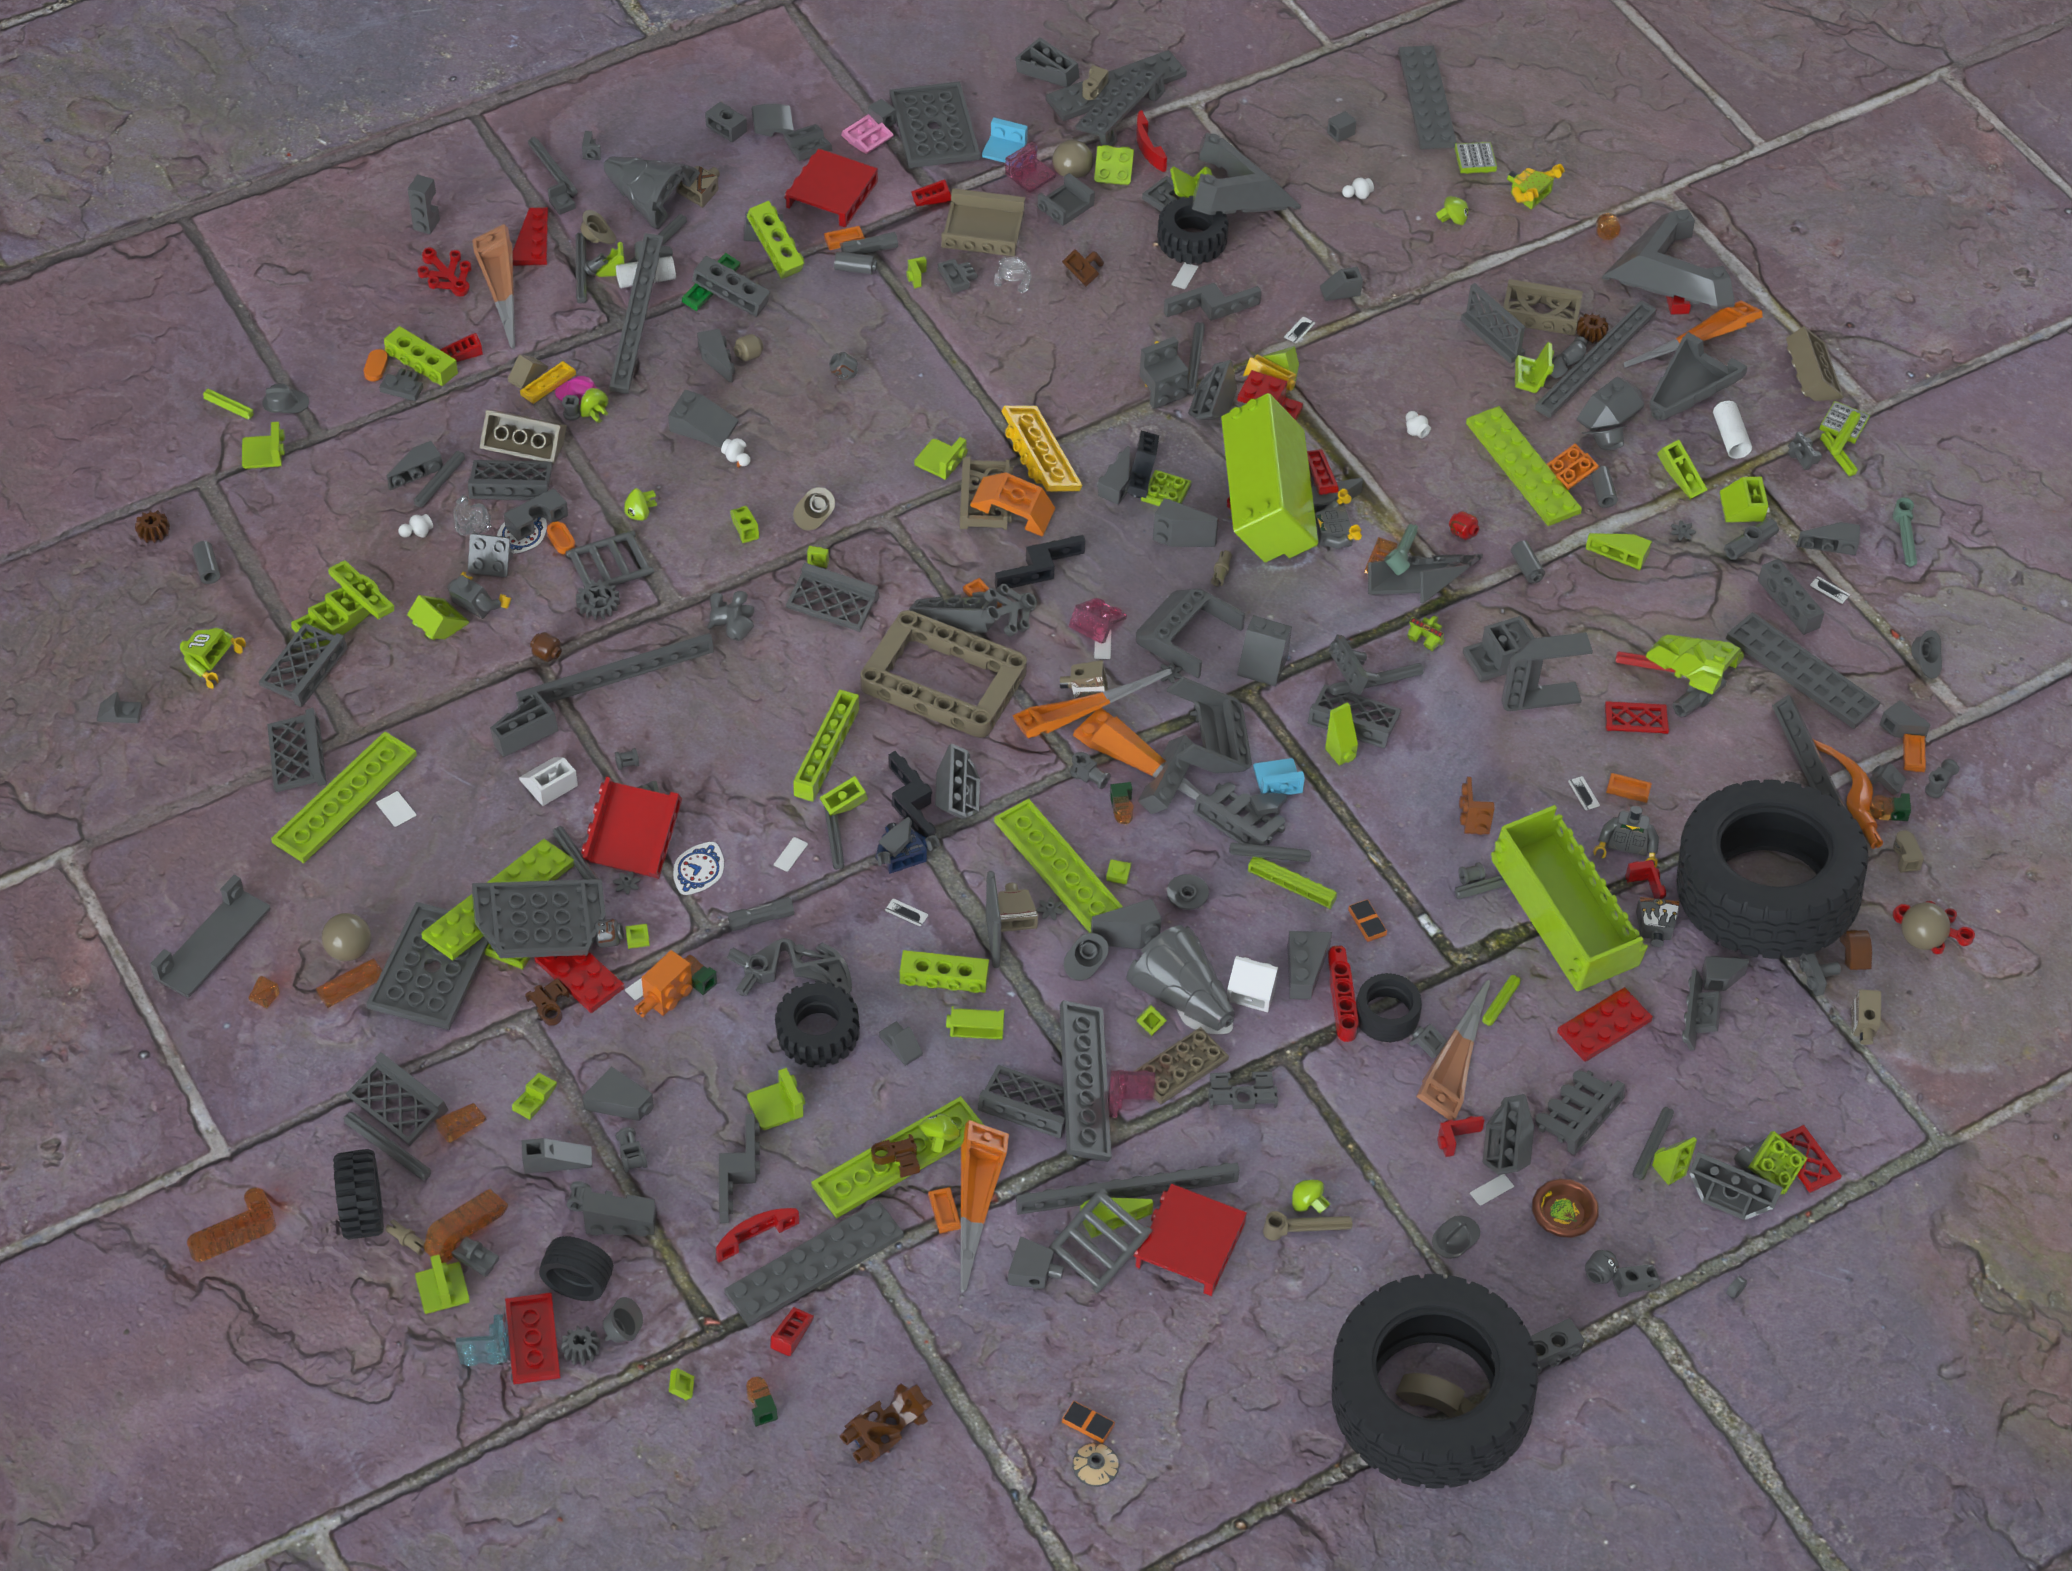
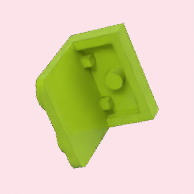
M1109 145L1097 146L1095 182L1129 185L1131 183L1134 149L1129 147L1115 148Z
M1174 166L1170 169L1176 195L1185 198L1194 196V191L1201 174L1212 175L1211 169L1206 166L1194 177Z
M1547 342L1536 360L1521 355L1517 356L1515 359L1516 388L1537 393L1539 388L1544 386L1547 376L1551 375L1554 369V364H1552L1554 355L1552 343Z
M271 422V436L245 437L242 439L243 468L282 466V455H285L282 441H285L284 429H280L279 422Z
M959 437L952 446L940 440L932 439L916 457L914 465L946 480L963 460V457L967 455L966 439Z
M787 1068L778 1070L779 1083L747 1094L749 1105L762 1130H767L803 1117V1105L806 1104L802 1092L798 1093L796 1079L794 1075L789 1074Z

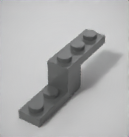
M1211 283L1165 299L1164 314L1166 317H1170L1200 306L1210 321L1259 305L1261 289L1256 286L1225 297L1217 285Z
M745 1114L746 1152L719 1153L720 1223H729V1214H733V1200L729 1201V1195H733V1184L756 1183V1174H760V1161H756V1155H760V1142H755V1136H760L759 1122L755 1123L754 1114Z

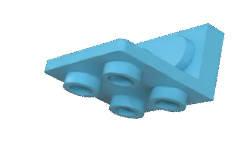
M993 117L991 121V136L982 152V157L1016 165L1027 144L1028 126Z
M1293 758L1253 764L1261 794L1282 793L1291 795L1303 793L1305 777L1303 771L1297 772Z

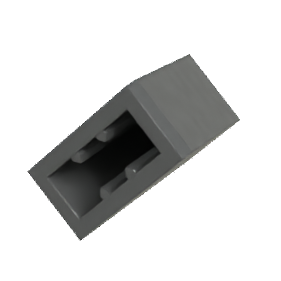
M612 1066L582 1096L584 1109L587 1111L640 1121L644 1115H648L654 1107L652 1093Z

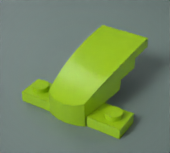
M344 560L329 568V575L342 587L325 594V600L309 607L307 615L291 622V628L297 633L303 624L306 623L334 636L337 633L344 635L363 621L370 613L377 619H380L394 612V605L379 592L378 586L372 579L360 574ZM306 631L302 638L304 640L312 638L314 634ZM319 641V647L326 646L331 641ZM316 642L309 644L313 649L317 648Z

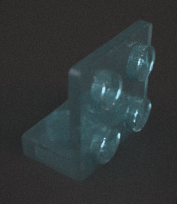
M503 1314L494 1315V1324H489L490 1336L456 1338V1348L461 1365L474 1366L481 1363L496 1365L501 1362H507L508 1337Z

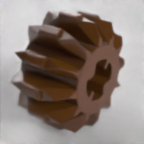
M1592 312L1591 315L1584 314L1583 317L1579 318L1576 333L1592 344L1594 341L1598 343L1607 334L1609 326L1606 318H1601L1600 314L1596 316Z
M150 510L147 514L142 512V517H137L135 523L138 537L140 540L144 539L146 543L149 541L155 543L158 539L163 541V536H168L170 530V523L165 513L161 514L159 510L154 513Z

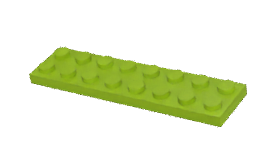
M1500 406L1466 419V424L1547 526L1581 514V506L1556 478V475Z
M384 731L271 838L272 843L302 863H305L417 756L416 750Z
M1029 798L994 817L995 824L1089 933H1091L1092 916L1123 907Z
M543 839L487 883L555 881L574 866V859L546 839ZM472 894L422 932V939L451 960L457 958L484 937L475 924Z
M960 1096L885 1140H889L890 1143L908 1139V1134H911L917 1146L916 1157L921 1170L961 1147L964 1139L965 1124L969 1120L984 1124ZM935 1114H945L951 1117L960 1130V1137L951 1142L944 1141L941 1153L931 1150L934 1137L925 1136L919 1127L922 1121ZM871 1148L815 1179L811 1182V1185L837 1219L909 1176L900 1177L898 1167L900 1163L896 1162V1160L884 1165L874 1163L871 1157ZM884 1150L877 1151L875 1154L877 1156L882 1157L885 1156L887 1152Z

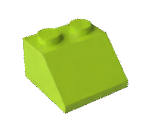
M418 595L407 614L413 620L412 623L425 631V635L433 640H445L469 623L445 599Z

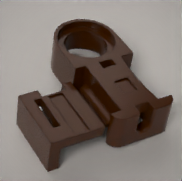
M555 979L544 987L545 990H543L542 985H537L534 987V992L529 991L525 994L527 1002L531 1000L536 1005L538 1015L545 1024L550 1026L557 1025L562 1020V1012L556 1003L557 997H562V995L567 998L570 997L567 989L558 979ZM551 1010L558 1012L554 1018L546 1017V1014Z
M908 1134L909 1138L892 1143L889 1140H885L872 1146L871 1157L874 1163L884 1165L896 1160V1162L900 1163L898 1167L901 1178L920 1173V1165L916 1157L917 1146L911 1134ZM880 1150H884L887 1152V1154L882 1157L877 1156L875 1153Z

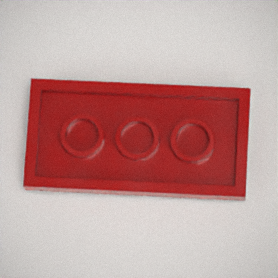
M590 952L588 955L534 957L535 962L554 980L558 979L567 989L568 993L590 1013H593L624 989V983Z
M1624 987L1559 1026L1557 1032L1586 1062L1652 1022L1653 1016Z
M552 1292L505 1298L513 1384L561 1378Z

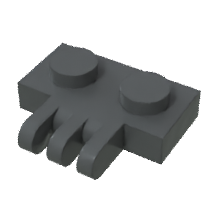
M952 259L938 263V271L952 293L969 289V281L975 280L978 277L970 262L958 265L956 260Z
M400 368L396 376L387 374L379 388L382 393L416 401L423 390V383L418 382L420 376L418 372H414L412 376V371L407 370L405 374V369Z

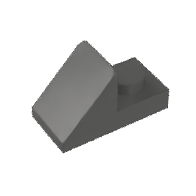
M115 692L100 703L97 722L139 723L142 704L141 702L120 701L118 692Z
M896 1021L879 1031L881 1040L905 1066L923 1055L910 1027L903 1029Z

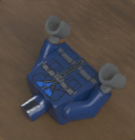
M896 823L888 824L885 827L886 833L882 837L895 827ZM911 829L912 842H909L896 857L879 843L875 856L878 866L886 863L888 872L891 874L927 862V848L929 851H932L934 846H940L938 836L931 835L925 837Z

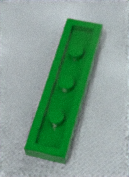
M727 253L718 260L719 263L733 269L735 272L741 262ZM695 283L682 297V302L698 311L714 293Z

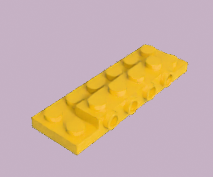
M1004 406L1001 412L1009 424L1005 431L1006 437L1011 438L1014 451L1019 452L1021 456V464L1026 465L1028 468L1029 478L1034 479L1036 484H1043L1047 492L1080 491L1083 485L1038 407Z

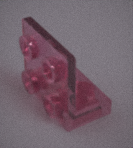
M1033 141L1005 158V174L1029 193L1056 177L1054 171L1037 159V144Z
M1094 598L1075 606L1068 627L1103 644L1106 642L1111 625L1125 620L1127 615L1122 613L1121 609L1105 604L1104 600Z
M1144 1070L1139 1072L1111 1071L1108 1097L1109 1117L1117 1118L1118 1109H1122L1123 1099L1152 1100L1155 1072Z

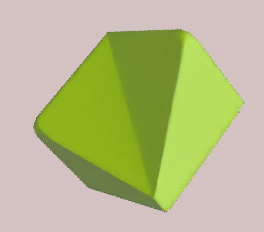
M1151 1004L1135 1019L1151 1036L1167 1021Z

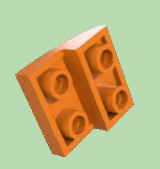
M1576 443L1546 464L1567 490L1599 468V465L1588 453L1585 454Z

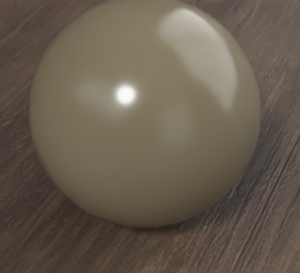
M1064 141L1053 153V168L1063 177L1069 173L1075 178L1083 177L1092 168V153L1089 147L1081 141Z
M1928 902L1918 903L1910 907L1904 914L1901 922L1902 934L1906 941L1915 948L1931 950L1934 947L1941 946L1948 938L1950 920L1940 906Z
M340 913L330 918L322 930V944L325 951L334 959L344 962L353 961L360 958L368 950L371 942L370 928L360 916L353 913Z

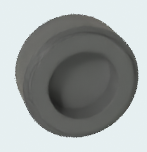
M1738 1276L1731 1283L1726 1294L1733 1299L1738 1297L1746 1287L1747 1280L1742 1276Z

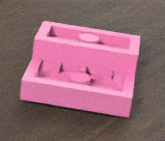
M869 114L841 133L845 140L866 154L894 136L883 123L878 124Z

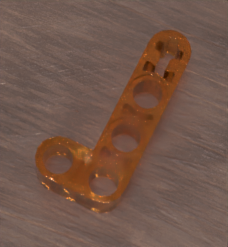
M256 1187L250 1188L244 1195L247 1211L190 1235L187 1245L191 1258L196 1262L206 1261L273 1232L276 1228V1221L264 1191Z
M491 1189L486 1190L435 1221L427 1231L424 1251L430 1257L440 1255L441 1263L446 1262L447 1264L453 1257L452 1252L456 1249V1244L500 1218L507 1210V1202Z

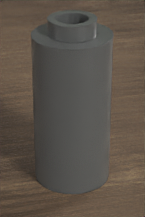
M837 251L834 269L872 275L873 271L877 269V260H874V256Z
M1599 466L1590 476L1599 506L1609 508L1617 503L1618 498L1609 468Z
M200 541L192 548L201 582L212 584L220 579L219 568L212 544L207 541Z
M1519 541L1511 548V553L1529 583L1540 582L1545 575V571L1527 541Z

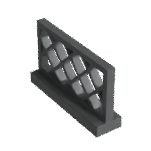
M1476 283L1470 286L1467 310L1461 315L1460 320L1510 364L1515 362L1518 355L1525 356V350L1522 348L1525 326Z
M474 460L471 477L468 480L469 499L531 500L549 490L552 462ZM478 467H486L487 469L481 471ZM499 468H507L503 471L498 470ZM526 468V470L520 472L517 469ZM540 468L546 469V470H544V471H542V472H539V471H538V469H540ZM491 472L496 474L492 477L488 476V474ZM510 473H514V474H515V475H514L513 477H511V478H509V477L507 476V475L510 474ZM530 473H533L535 475L531 478L527 477V475Z
M804 562L801 568L802 573L786 603V608L860 632L873 604L877 603L879 599L878 586ZM806 580L812 582L814 587L803 590L802 584ZM825 587L831 589L832 593L824 596L819 591ZM816 591L819 598L808 601L806 595ZM846 593L849 594L851 599L840 602L838 595ZM801 596L806 601V603L801 605L793 603L796 598ZM835 597L837 604L827 607L824 601ZM862 599L869 601L866 606L858 608L856 601ZM822 602L824 609L819 611L812 609V605ZM853 603L856 610L845 613L843 606ZM840 608L843 614L833 617L830 611ZM859 615L860 620L858 624L849 622V617Z
M304 623L259 680V685L294 700L295 705L303 707L348 649L344 636L338 633L334 636ZM306 631L314 634L312 638L302 639ZM323 640L331 641L327 646L319 647L318 643ZM316 642L317 648L305 651L304 645ZM302 646L303 652L291 655L293 648ZM319 653L317 660L308 662L307 656ZM305 657L306 663L294 666L293 660ZM291 662V667L279 668L281 663ZM308 669L305 675L296 676L295 671ZM293 672L294 678L282 681V674ZM279 676V682H267L271 677ZM296 683V687L292 692L284 689V686Z
M1324 684L1318 698L1310 708L1307 723L1328 730L1330 711L1335 709L1332 704L1340 702L1343 705L1346 703L1345 700L1354 701L1353 704L1349 705L1357 740L1385 749L1388 738L1401 714V709L1350 692L1336 695L1333 698H1327L1325 694L1332 693L1330 692V686ZM1370 706L1373 707L1374 710L1366 711L1364 707ZM1359 708L1361 713L1354 714L1352 712L1353 709ZM1388 712L1394 714V716L1386 717L1383 713ZM1378 715L1381 719L1373 720L1371 716Z
M314 708L306 709V715L267 724L275 792L317 782L318 786L327 784L320 720ZM304 722V726L300 731L293 729L297 724ZM276 729H285L280 736L274 734ZM291 732L295 734V737L289 742L285 740V737ZM300 738L306 740L302 747L295 745ZM283 743L287 746L282 752L276 751L278 745ZM292 748L297 750L292 758L286 756ZM305 754L308 758L304 763L298 762L299 757ZM282 759L288 761L283 769L277 766ZM293 764L299 767L294 774L288 772ZM304 770L310 772V777L299 778ZM284 775L290 777L286 783L279 784L280 779Z
M380 1052L375 1057L376 1063L351 1087L346 1095L410 1146L439 1115L443 1117L447 1113L448 1108L440 1097ZM379 1070L383 1074V1081L372 1082V1076ZM397 1084L399 1086V1093L387 1095V1085ZM383 1086V1095L372 1096V1087ZM368 1088V1097L358 1098L355 1096L359 1089ZM399 1098L398 1108L387 1109V1100ZM403 1098H415V1105L403 1107ZM383 1100L382 1110L372 1109L373 1101ZM429 1109L432 1112L427 1118L419 1119V1110ZM415 1111V1120L403 1121V1112ZM399 1113V1122L389 1123L387 1121V1114ZM415 1125V1131L409 1137L403 1134V1126Z
M998 1065L985 1090L982 1089L979 1095L978 1110L1060 1139L1064 1133L1065 1106L1060 1097L1064 1096V1087ZM1003 1074L1009 1076L1010 1079L1001 1082L998 1076ZM1026 1082L1030 1084V1087L1021 1089L1018 1083ZM1014 1085L1016 1091L1007 1093L1004 1087ZM1000 1089L1002 1094L998 1095L990 1091ZM1047 1089L1050 1090L1051 1094L1042 1096L1039 1090ZM1034 1092L1037 1098L1028 1100L1025 1094ZM1020 1096L1023 1101L1018 1102L1010 1098ZM1055 1099L1058 1105L1048 1107L1045 1101ZM1041 1103L1044 1109H1038L1031 1105ZM1061 1110L1064 1116L1062 1117L1052 1112Z

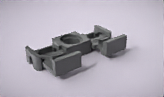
M1272 1071L1252 1072L1251 1079L1255 1080L1256 1084H1253V1086H1235L1232 1089L1231 1085H1228V1080L1231 1079L1230 1073H1210L1211 1088L1209 1089L1208 1099L1211 1110H1213V1105H1232V1109H1255V1104H1274V1108L1278 1105V1090L1275 1085L1273 1087ZM1245 1093L1249 1096V1100L1241 1102L1237 1099V1096Z

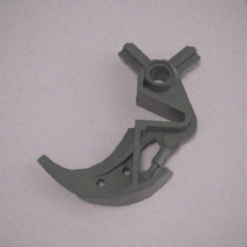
M781 938L751 956L734 947L730 949L727 959L744 967L745 976L736 988V991L741 996H747L756 982L760 984L775 982L782 951L788 952L794 977L822 981L823 984L831 982L835 984L836 988L838 986L844 988L846 994H850L852 991V980L844 958L837 950L823 942L815 948L819 953L805 949L801 944L795 945L790 939ZM803 955L815 959L816 957L821 958V960L806 963L802 962L800 959L803 957ZM761 966L762 969H754V967Z

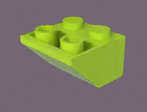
M1742 477L1720 490L1719 495L1725 522H1763L1765 520L1768 501L1762 477Z

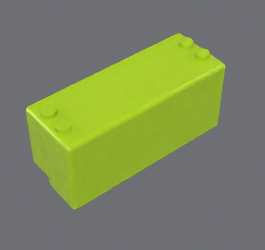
M1269 393L1257 399H1251L1247 404L1239 408L1235 407L1229 413L1222 415L1232 522L1235 534L1265 563L1283 554L1288 558H1292L1317 546L1318 535L1304 429Z
M1553 805L1502 826L1498 840L1495 841V849L1491 853V859L1576 991H1581L1638 967L1642 962L1648 945H1644L1643 938L1639 937V931L1633 928L1628 920V914L1619 907L1616 896L1610 893L1606 887L1605 879L1600 878L1596 872L1595 864L1589 861L1584 853L1583 846L1579 845L1573 837L1572 829L1567 828L1562 820L1563 816L1560 814L1555 815L1557 807Z

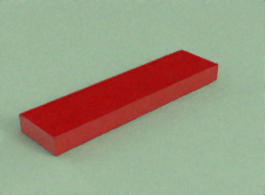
M1323 450L1307 451L1309 471L1319 495L1339 492L1338 484Z

